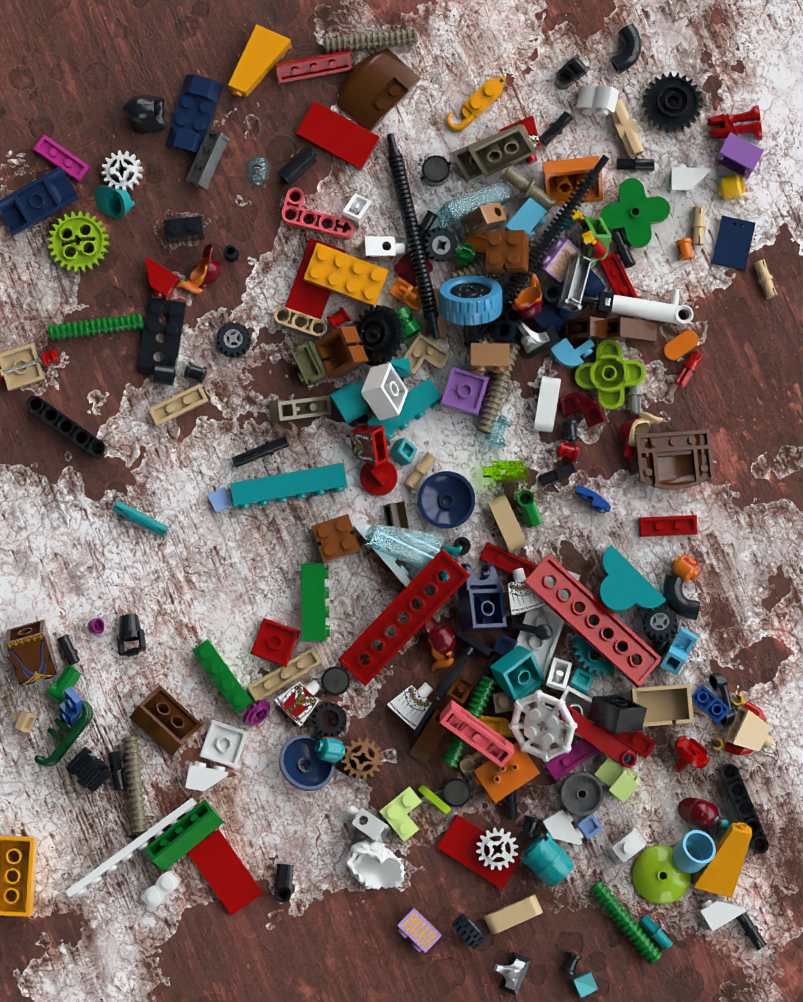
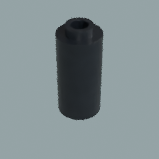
M304 147L277 174L290 187L317 162L316 152L311 147L308 149Z

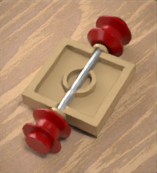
M31 343L0 353V383L2 377H4L8 391H12L46 380L41 364L43 363L47 368H49L50 363L57 365L56 361H59L57 351L52 350L50 347L47 353L41 350L40 357H38L35 344Z

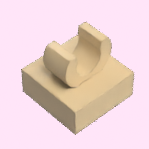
M22 710L20 714L13 712L11 720L16 722L14 728L30 733L37 715Z

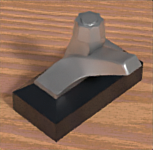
M524 323L518 325V328L524 335L521 339V345L528 359L561 342L553 324L536 333L530 330Z
M513 951L508 966L496 964L494 970L503 975L498 988L517 996L532 959Z

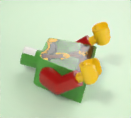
M579 209L577 212L573 210L575 215L570 214L572 220L575 221L579 218L578 223L582 226L580 248L585 257L594 259V262L591 263V266H594L596 260H604L606 258L612 235L602 218L583 216Z

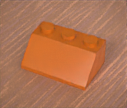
M599 156L542 162L545 194L550 198L556 199L553 206L563 205L565 201L570 202L567 198H573L570 194H576L573 191L574 188L579 189L576 187L577 184L582 185L579 181H585L582 177H588L585 173L589 172L590 169L593 170L600 160ZM602 170L598 174L600 175L599 181H593L596 184L595 187L591 185L592 191L587 190L590 194L587 195L585 193L584 195L587 198H581L584 202L603 200Z

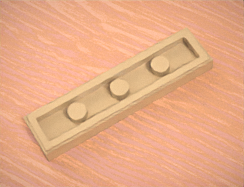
M311 647L291 659L287 668L284 666L278 667L249 685L247 689L255 702L257 700L261 701L322 664V661L314 648Z

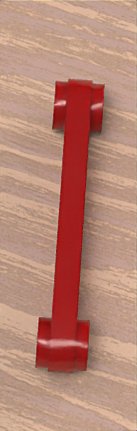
M566 705L574 722L577 723L575 733L620 765L630 768L636 764L637 756L632 750L576 710ZM559 710V711H558V713H559L558 717H559L560 720H562L563 722H565V720L562 719V717H561V712H560V710ZM626 754L631 755L629 763H624V756Z

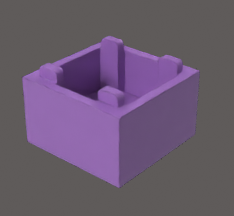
M730 132L715 161L718 163V166L721 164L741 175V178L748 179L764 150Z
M452 367L441 406L477 417L489 378Z

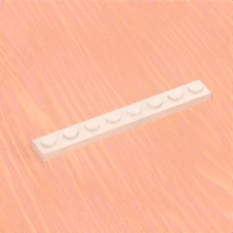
M194 797L65 891L69 897L75 895L77 898L86 891L84 887L88 884L93 886L101 880L100 876L103 873L107 872L109 874L117 868L115 864L119 861L126 862L133 857L132 852L138 848L141 851L149 845L147 841L152 837L157 839L164 833V828L168 825L170 827L179 821L180 816L186 815L195 808L194 806L198 803Z

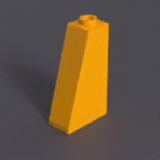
M256 24L228 84L231 93L237 97H247L290 49L292 45L291 39Z
M732 822L716 845L714 858L695 876L694 888L729 898L733 897L752 837L751 827L745 823L738 822L737 824Z

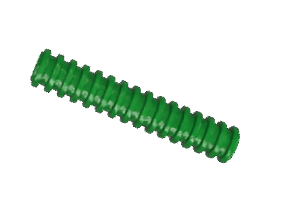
M138 312L137 315L135 313H132V315L126 314V316L120 315V317L115 315L114 318L108 316V319L102 317V319L96 318V320L90 319V321L86 319L84 322L79 320L78 323L73 321L71 324L70 322H67V324L61 323V325L57 323L55 326L50 324L48 332L51 341H55V339L60 341L61 338L66 340L67 337L72 339V337L78 338V336L84 337V335L89 337L90 334L95 336L97 333L101 335L102 333L107 334L114 331L118 333L119 330L125 332L126 329L128 331H131L133 328L134 330H137V328L143 329L144 323L142 314Z
M485 675L481 677L482 681H479L480 685L476 687L477 691L473 693L474 698L470 699L472 702L468 703L469 708H466L476 718H481L480 714L484 712L483 708L487 706L486 702H489V696H492L491 691H494L495 688L493 687L497 685L495 680ZM455 735L452 736L453 741L449 742L450 747H447L448 751L444 753L445 757L441 760L443 763L457 768L458 765L456 763L460 762L459 757L463 756L462 751H465L464 747L468 743Z
M597 881L590 887L589 892H593V897L598 898L597 901L602 903L601 906L605 907V911L609 912L608 915L612 916V920L617 922L616 925L621 927L620 930H624V935H628V940L633 941L632 944L636 945V949L640 950L641 955H644L643 958L648 960L647 963L649 965L655 963L662 953L657 951L658 948L654 947V943L650 942L649 937H646L647 934L642 932L643 929L638 928L639 924L634 923V918H630V913H626L627 910L623 909V905L618 903L619 900L615 899V895L611 894L612 891L610 889H607L608 886L603 885L604 881Z

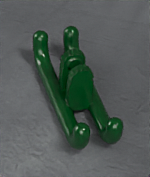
M82 700V715L72 728L63 723L59 718L54 720L59 727L67 732V735L63 737L56 730L49 727L47 732L60 741V744L48 758L40 755L35 756L34 760L36 763L51 767L63 758L93 717L92 706L87 701Z

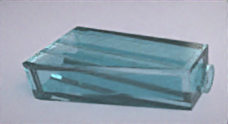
M506 179L446 201L436 215L442 228L449 229L460 224L463 218L479 206L498 202L501 205L508 203L513 197V189Z
M375 525L367 530L365 544L422 571L440 552L446 536L431 532Z

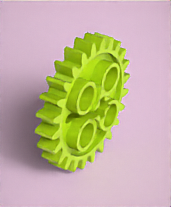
M73 211L71 217L64 214L65 220L63 221L58 218L60 224H53L55 231H49L53 237L47 238L48 242L52 243L48 246V249L54 250L50 255L52 257L57 256L54 261L56 263L61 262L60 267L62 269L67 265L69 272L72 268H74L76 273H78L79 268L84 273L86 272V267L93 270L92 264L95 263L99 266L100 264L97 260H105L102 253H108L104 248L110 246L109 242L105 241L109 238V235L103 234L107 231L106 227L100 228L103 225L102 221L96 223L97 217L93 216L90 219L88 212L85 217L82 211H79L78 216ZM85 227L91 228L88 235L82 234V230ZM66 231H72L70 238H63V234ZM80 238V239H81L80 245L77 246V244H76L77 239ZM87 246H94L92 253H85ZM68 250H76L74 256L67 257Z

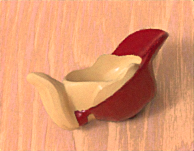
M641 412L634 419L623 422L617 433V440L624 445L623 455L625 457L633 456L636 448L635 435L648 434L650 424H659L663 418L656 417L647 412Z

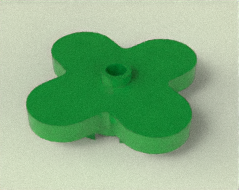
M629 178L620 184L618 190L620 202L606 205L600 213V218L603 219L609 230L623 229L626 241L630 246L643 248L648 245L652 237L650 225L665 221L670 213V205L666 199L659 196L647 198L643 184L635 178ZM632 210L638 211L639 214L633 215Z

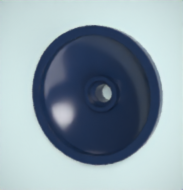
M441 471L428 477L421 485L418 493V507L428 523L438 528L451 529L462 525L469 519L475 507V493L470 482L462 475L451 471ZM449 498L450 503L445 505L443 499Z
M298 735L289 739L282 747L279 755V766L284 778L292 786L304 791H315L323 788L330 782L335 772V763L326 762L317 757L315 744L320 739L311 735Z

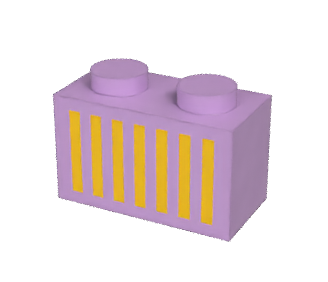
M558 237L554 241L555 243L551 244L552 247L545 257H542L543 260H540L537 268L550 280L562 283L570 256L581 251L568 239Z
M414 907L397 924L399 927L398 932L405 938L409 936L414 941L412 945L419 952L423 950L426 953L442 936Z

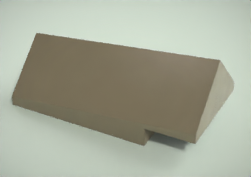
M521 124L451 152V156L467 181L481 174H484L486 178L536 154L527 129Z

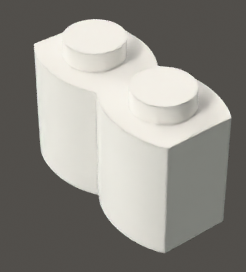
M581 86L576 108L583 115L591 116L592 113H597L601 116H608V114L615 112L619 91L612 86Z
M173 870L165 872L159 877L155 885L145 891L142 900L151 909L159 906L166 899L167 894L179 886L181 878Z

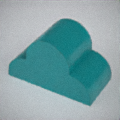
M612 544L603 552L600 559V568L605 578L598 586L597 596L598 600L611 612H623L633 605L642 610H649L660 606L666 601Z

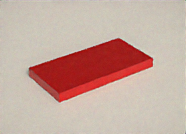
M316 101L313 102L296 131V135L361 171L380 139L378 135Z
M310 238L285 307L322 319L331 291L303 281L317 243L346 253V250Z
M457 814L437 848L503 890L521 861L519 859L520 854L512 856L515 862H507L508 868L505 865H501V870L498 869V866L491 870V864L484 866L485 860L479 861L478 858L482 854L476 853V850L481 848L477 845V842L483 841L480 835L486 837V832ZM494 837L490 838L492 841H497ZM485 844L484 853L487 857L489 854V847ZM501 844L492 846L494 849L493 854L502 852ZM505 845L506 852L510 853V848ZM496 857L493 862H501L505 859Z
M219 829L187 852L231 916L264 893Z

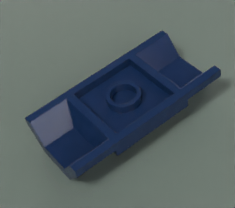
M195 74L186 75L165 147H176L197 155L204 137L211 127L223 87L222 84Z
M59 166L0 200V213L12 235L15 236L61 211L67 205L78 200L79 197L62 167Z
M590 269L583 295L597 297L598 293L606 287L601 279ZM564 280L562 283L555 282V284L559 285L562 289ZM552 289L547 290L548 297L554 299L556 297L555 291ZM558 301L550 305L543 302L540 313L532 319L542 329L553 324L558 333L565 327V320L576 317L588 304L581 303V310L572 314L558 307Z

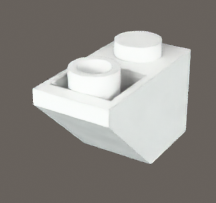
M682 164L675 165L670 170V194H689L708 176L710 168H705L704 165H695L694 168L686 167V165Z
M195 762L194 765H189L185 788L207 791L229 776V772L225 771V767L214 765L212 769L207 768L206 763Z
M560 809L542 820L549 834L554 839L577 845L583 843L581 841L583 835L578 827L574 829L571 822L574 820L568 810L564 812L563 809Z

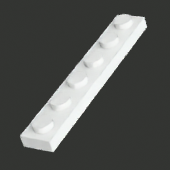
M359 520L354 524L355 529L406 588L411 582L407 577L409 572L403 565L399 567L395 563L397 558L392 552L389 551L387 553L383 549L385 544L378 536L374 538L370 533L372 531L370 526L366 522L362 524ZM415 598L417 602L422 606V601L418 598Z

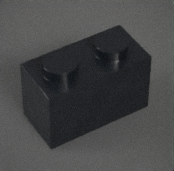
M201 216L163 220L167 243L205 239L204 223Z

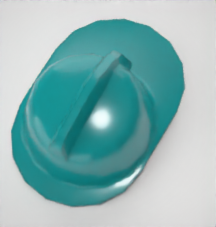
M101 185L95 190L94 198L97 207L101 212L115 219H123L125 214L135 205V202L131 200L126 190L114 189L105 185Z

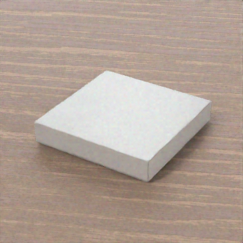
M212 719L200 757L237 768L249 732Z

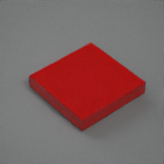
M264 618L250 654L287 668L300 631Z

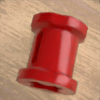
M342 307L331 317H326L334 330H337L345 322L351 321Z
M561 441L557 457L560 458L562 456L575 462L580 446L577 445L575 447Z

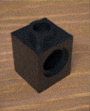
M497 319L492 329V338L502 343L512 342L520 345L523 334L518 328L519 323ZM509 328L508 334L504 335L505 331Z

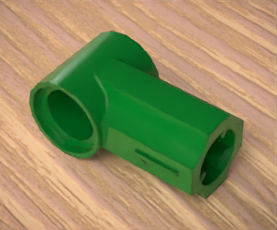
M529 490L519 492L516 502L520 507L527 528L544 523L533 493ZM524 493L530 496L528 504H523L520 501V496Z
M67 665L57 681H54L49 687L45 696L60 705L65 699L64 691L69 687L73 688L82 674Z

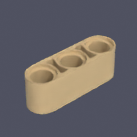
M279 307L274 312V319L281 327L315 339H322L327 335L326 323L321 319L286 307ZM282 312L288 314V318L285 321L278 320V315ZM304 319L306 324L303 327H298L295 325L296 321ZM321 325L324 327L322 333L317 334L313 331L314 327Z
M503 494L487 501L508 551L511 552L527 545L506 495Z
M533 894L484 916L491 935H494L543 913L536 895Z

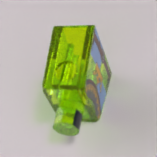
M494 461L493 466H483V478H493V481L496 483L527 484L528 465L524 461ZM506 469V473L501 475V471Z

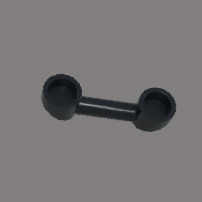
M506 616L507 627L502 628L508 632L519 630L532 633L541 640H549L553 635V629L549 625L541 624L536 627L517 622L511 616Z
M712 673L709 676L711 687L713 689L720 688L723 703L731 709L720 723L724 727L729 726L734 721L735 710L732 707L727 688L728 682L720 673Z

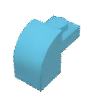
M564 338L553 346L549 352L558 364L565 368L573 369L578 368L584 363L581 356L583 358L589 356L593 352L592 348H594L595 344L589 339L577 349H574L569 341Z
M681 627L665 652L660 667L677 676L698 636Z

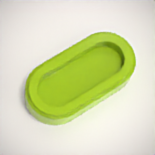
M424 784L419 787L418 791L446 815L449 814L451 808Z

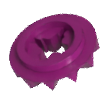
M265 699L257 700L255 704L252 703L251 707L247 708V712L243 715L245 724L247 726H254L261 723L269 713L270 704Z

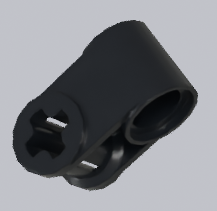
M578 54L572 57L557 72L555 85L558 89H568L590 70V67H586L579 59L580 56ZM566 76L569 81L562 82L559 77Z

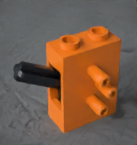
M517 741L513 743L514 754L502 768L489 759L474 769L475 774L472 776L478 786L482 784L486 789L483 793L489 802L493 800L494 803H497L505 797L506 818L509 820L518 818L516 789L540 774L527 752L520 750L521 747Z

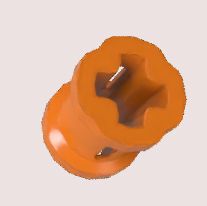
M691 238L675 241L679 251L678 261L695 258L690 244L692 242Z

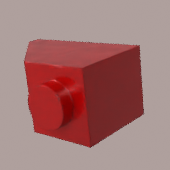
M146 257L145 263L149 282L154 290L152 293L161 299L163 297L169 299L181 281L180 278Z

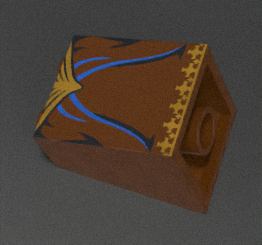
M44 619L7 630L5 644L19 685H30L35 683L36 680L43 678L47 680L57 675L58 667Z

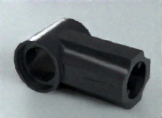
M277 864L274 897L278 902H287L292 896L294 865ZM281 888H285L288 891V897L284 900L280 899L277 895L278 890Z

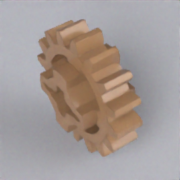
M358 738V743L351 740L352 746H345L348 751L344 753L346 759L341 762L347 763L344 770L350 769L349 775L351 776L355 773L356 779L363 775L365 780L367 779V774L373 777L374 770L380 771L377 765H383V762L379 761L383 754H378L381 748L374 747L375 741L371 744L368 743L369 738H366L365 742ZM362 745L359 752H351L355 747ZM369 747L374 751L375 758L369 755ZM362 753H365V757L372 761H364L363 764H360V760L353 756H361ZM349 759L354 760L357 764L356 770L351 766ZM367 764L374 765L370 770L363 772L364 766Z

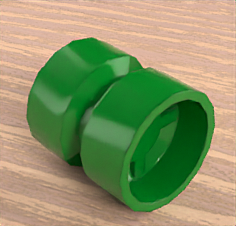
M408 306L396 311V313L400 314L399 318L404 320L401 325L406 327L402 331V333L406 334L405 337H402L403 341L413 337L422 330L418 321L412 319L414 315Z

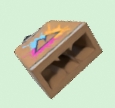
M499 202L482 205L463 218L461 224L467 237L470 238L495 229L508 219L509 213L507 209L502 208Z

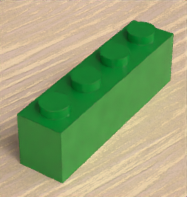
M324 563L301 564L303 642L326 641V637H330V625H326V618H330L329 606H326V598H329V587H325V579H329V568H325Z
M209 639L192 650L237 714L254 703Z
M204 799L148 845L145 850L151 860L164 872L223 824L224 821L212 805Z

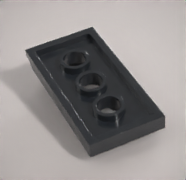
M148 298L137 373L154 375L153 383L170 386L174 384L187 306L185 302ZM164 314L170 316V321L167 324L160 323V317ZM160 333L167 335V340L163 343L157 341V335ZM161 351L164 353L162 361L154 360L156 352Z

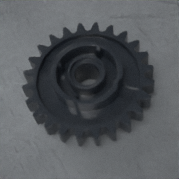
M669 72L668 77L664 74L661 75V79L655 77V84L649 82L648 86L650 89L646 88L644 91L647 95L642 97L646 101L642 103V107L647 108L643 114H649L647 121L653 120V127L659 125V131L665 128L666 133H668L669 129L676 133L677 128L683 132L684 126L689 129L691 126L690 122L696 123L695 117L700 116L698 111L703 108L702 105H699L702 103L703 98L698 97L702 93L701 91H696L698 85H691L693 79L686 81V75L680 78L677 72L676 76L673 77L672 73ZM668 100H675L677 105L670 106Z
M384 305L370 306L369 311L364 310V316L358 315L360 321H354V323L357 325L356 330L361 340L359 345H363L369 360L366 364L379 366L386 364L387 361L390 362L392 356L398 357L397 351H402L400 344H405L402 337H405L406 334L402 333V331L406 327L401 325L404 320L399 318L400 314L396 313L395 309Z

